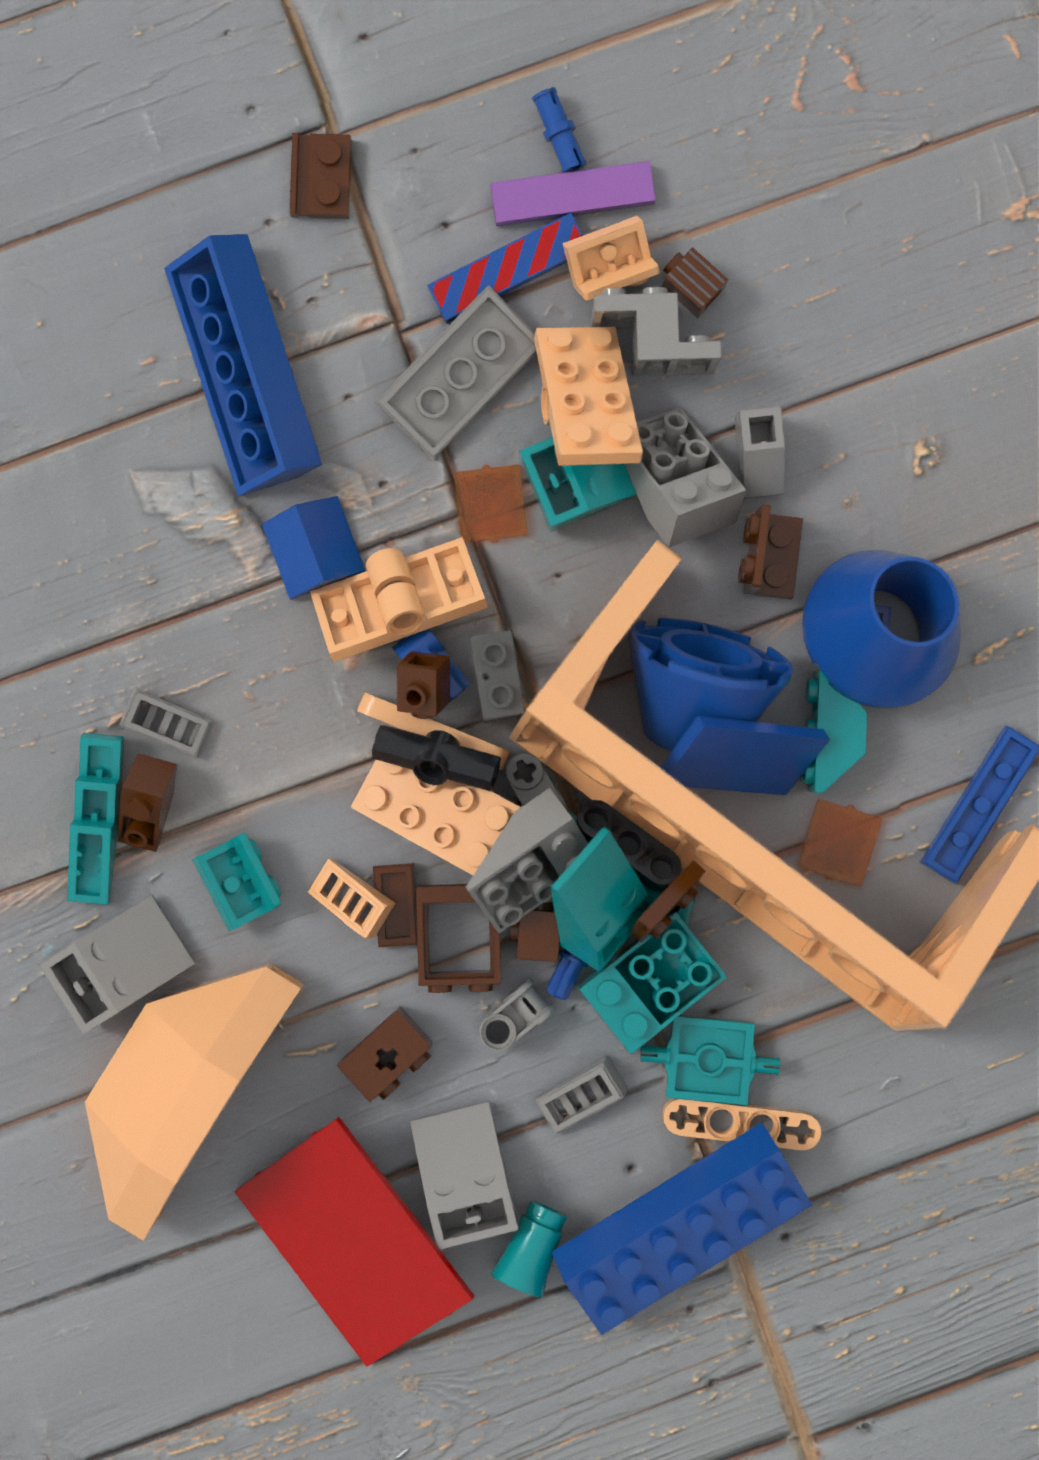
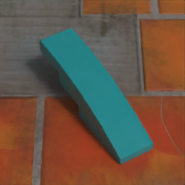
M84 732L80 737L79 776L75 780L74 820L70 824L67 901L108 905L110 902L120 812L124 736Z

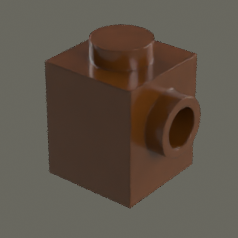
M411 651L397 664V711L411 713L413 717L419 719L436 717L450 702V656Z
M553 902L542 903L522 917L519 922L511 926L510 940L518 941L516 959L558 961L559 933L555 911L553 910Z

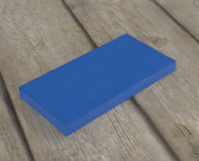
M697 716L660 769L684 787L787 795L830 739L824 729Z

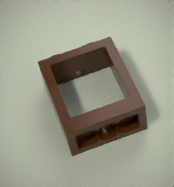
M467 884L418 885L416 887L418 986H428L429 993L452 992V985H468L470 992L493 991V984H501L500 933L496 931L490 921V970L430 972L429 903L476 902L466 889Z

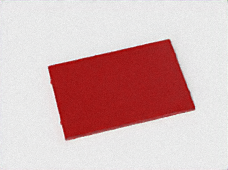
M340 1117L330 1122L318 1132H313L311 1137L263 1171L257 1172L253 1178L234 1191L366 1367L386 1354L392 1353L394 1349L441 1319L450 1316L454 1311L475 1297Z

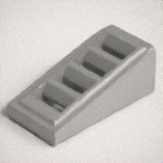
M134 689L119 726L196 758L211 720L143 691ZM143 701L150 703V706L141 726H139L134 721ZM158 708H162L166 711L157 732L149 730ZM176 714L181 716L171 739L166 737L165 734L173 715ZM190 720L195 722L196 725L188 744L185 745L180 743Z
M606 1055L535 1099V1102L555 1135L623 1099L628 1087L610 1057ZM598 1075H601L609 1091H605L597 1077ZM585 1082L589 1084L597 1097L593 1101L582 1085ZM573 1090L582 1105L580 1109H577L567 1092ZM559 1098L569 1114L567 1117H562L553 1102L554 1099Z

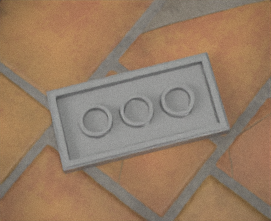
M488 285L387 388L375 403L434 460L537 353L534 342L535 333Z

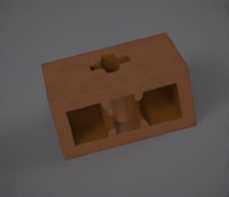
M399 1006L339 1061L337 1067L369 1102L378 1095L384 1100L401 1084L397 1077L408 1067L412 1072H415L431 1057L427 1050L431 1047L432 1040ZM381 1048L386 1052L392 1049L397 1052L394 1058L395 1065L390 1061L384 1065L381 1064L379 1061L382 1055Z

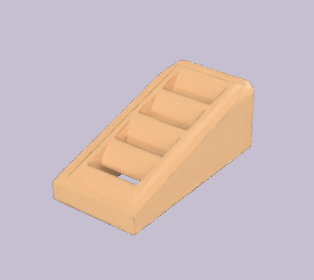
M332 858L327 860L308 891L310 895L365 939H370L377 935L396 904ZM334 873L338 880L328 894L323 891V888ZM346 883L350 888L342 901L339 902L336 900V897ZM356 893H358L362 897L352 911L348 906ZM369 902L373 907L366 919H363L360 915Z

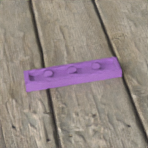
M650 161L490 183L496 226L560 218L570 212L574 216L654 205L656 201Z

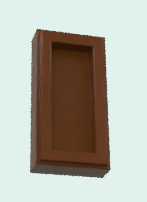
M414 863L373 866L374 888L396 903L377 933L378 947L417 945Z

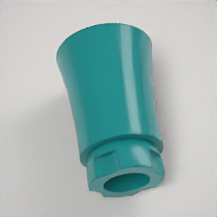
M531 1200L527 1207L526 1215L522 1214L519 1220V1230L514 1232L503 1255L490 1274L495 1279L516 1290L543 1298L548 1273L554 1258L551 1252L558 1247L563 1235L561 1230L567 1216L545 1204Z

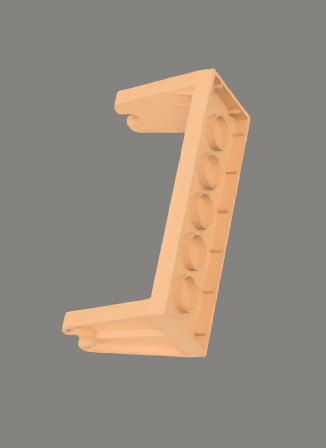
M657 539L527 708L508 738L529 754L537 757L543 765L589 800H601L609 804L674 851L680 858L683 871L693 860L706 871L698 881L701 885L892 1030L907 1031L946 1028L1039 880V828L1031 824L1026 826L1021 833L1016 830L1006 833L994 846L921 945L910 955H905L584 711L594 685L610 653L682 560V557Z

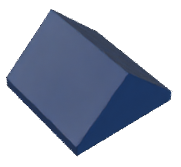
M338 496L296 504L262 524L290 600L366 571Z

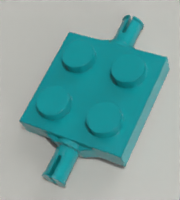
M680 1015L672 1021L671 1036L666 1047L641 1046V1052L647 1054H640V1062L662 1063L665 1066L667 1073L666 1098L748 1106L749 1085L754 1074L779 1075L780 1072L778 1067H774L780 1066V1058L756 1056L753 1045L754 1022Z

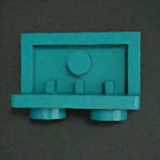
M245 833L192 859L229 932L282 905L279 899L281 892L276 880L271 875L267 876L260 862L262 854L258 845L253 839H248Z

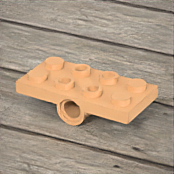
M616 327L536 328L534 342L543 384L541 394L542 417L544 424L551 426L558 466L640 463L643 451Z
M463 537L405 557L402 551L395 548L379 550L368 558L366 562L367 571L310 591L333 663L488 608Z
M375 760L351 805L352 809L471 875L475 874L514 812L521 808L492 791L448 779L441 785H429L419 780L412 769Z

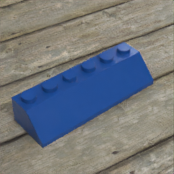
M248 234L210 235L164 269L237 495L243 496L299 478L321 466L322 462Z

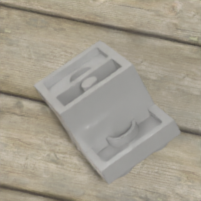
M649 287L643 289V294H626L625 289L610 288L602 290V295H594L591 312L592 327L632 329L633 376L714 374L721 359V341H710V336L694 335L686 337V342H679L677 293H667V288Z

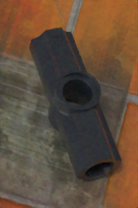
M380 725L372 748V759L412 769L419 780L429 785H441L448 779L490 791L493 790L501 763L500 756L460 746V743L453 735L441 730L430 731L426 736L391 726Z

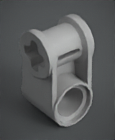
M530 977L514 988L503 998L502 1002L481 1019L479 1035L482 1043L488 1049L503 1051L509 1048L524 1034L532 1031L556 1010L552 1004L547 1005L532 987L534 981ZM524 997L533 1006L535 1012H532L530 1008L526 1005V1003L522 1000ZM494 1020L504 1021L509 1027L508 1035L501 1041L490 1040L486 1035L487 1026Z

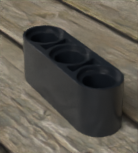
M591 800L580 808L576 824L588 844L600 831L591 830L585 825L584 818L591 813L602 815L606 821L605 828L612 833L616 842L623 837L635 839L638 843L639 851L632 855H624L644 885L655 891H665L680 875L681 861L678 855L609 804L601 800ZM656 861L668 863L672 869V876L667 879L655 877L651 871V864Z

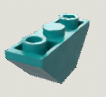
M821 670L814 671V679L808 678L806 685L807 703H812V719H806L805 727L824 729L830 739L803 773V783L809 784V792L823 793L866 754L867 712L859 703L850 700L829 685L831 681Z

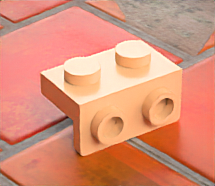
M638 216L562 243L573 287L585 300H593L594 295H602L601 291L605 289L642 285L650 277L660 273L659 265L651 258L643 220Z

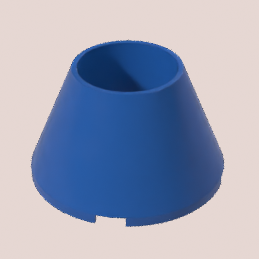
M867 550L847 555L834 562L817 578L807 596L803 610L802 628L809 657L812 663H817L824 675L831 681L829 685L852 701L875 708H899L914 704L937 690L948 678L956 663L961 642L960 609L957 590L946 572L926 559L884 550ZM875 591L891 593L902 599L911 608L919 626L918 642L901 639L884 626L876 612L874 604Z
M658 618L657 626L645 627L646 621L641 620L633 624L630 629L629 646L643 732L650 741L669 751L675 748L697 716L757 722L789 683L792 676L793 667L789 660L772 647H768L765 653L750 645L751 637L726 628L691 620Z

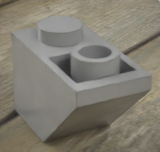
M781 406L740 410L735 417L741 483L746 489L744 499L783 495L785 441Z

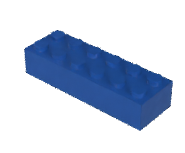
M761 1122L556 1248L551 1253L564 1283L600 1334L603 1335L812 1206V1203Z

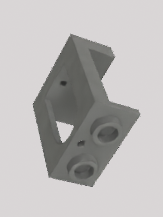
M512 631L471 636V648L484 722L522 717L525 711Z

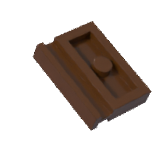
M292 133L289 211L291 217L309 216V218L349 219L351 135L311 133L310 135H299L298 133Z
M693 860L641 915L630 930V933L640 943L650 934L657 939L673 921L667 915L677 905L684 910L700 891L694 886L706 871Z

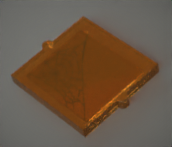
M485 464L482 469L453 472L460 534L463 537L464 543L491 540L492 543H497L500 538L528 535L519 464L493 468Z
M818 799L797 866L824 874L827 880L837 878L862 886L882 818L856 811L853 805L844 807Z

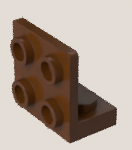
M762 504L754 514L751 513L750 519H746L743 543H749L750 545L749 553L740 562L738 583L745 584L743 594L792 600L794 598L803 518L770 514L771 505Z

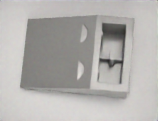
M679 407L636 422L643 454L640 463H627L625 467L648 521L666 545L670 548L736 523L746 489L685 411Z
M550 788L514 812L466 886L468 892L498 933L516 924L536 907L552 899L550 887L588 845L574 819Z
M151 895L39 964V966L84 1035L193 966L196 962L154 896Z
M489 1101L410 1120L426 1204L438 1248L441 1250L519 1230V1219Z

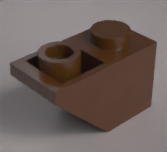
M137 754L122 785L117 842L157 852L174 794L177 764Z

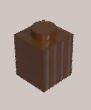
M693 247L684 256L678 252L663 269L667 275L664 278L662 287L667 288L669 293H677L678 302L697 319L722 293L728 282V279Z

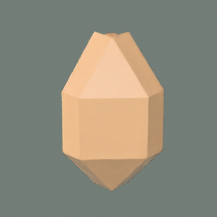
M270 963L153 999L144 1006L85 1101L108 1220L140 1240H145L151 1228L164 1212L162 1209L179 1178L291 1003L300 994L305 986L304 983Z

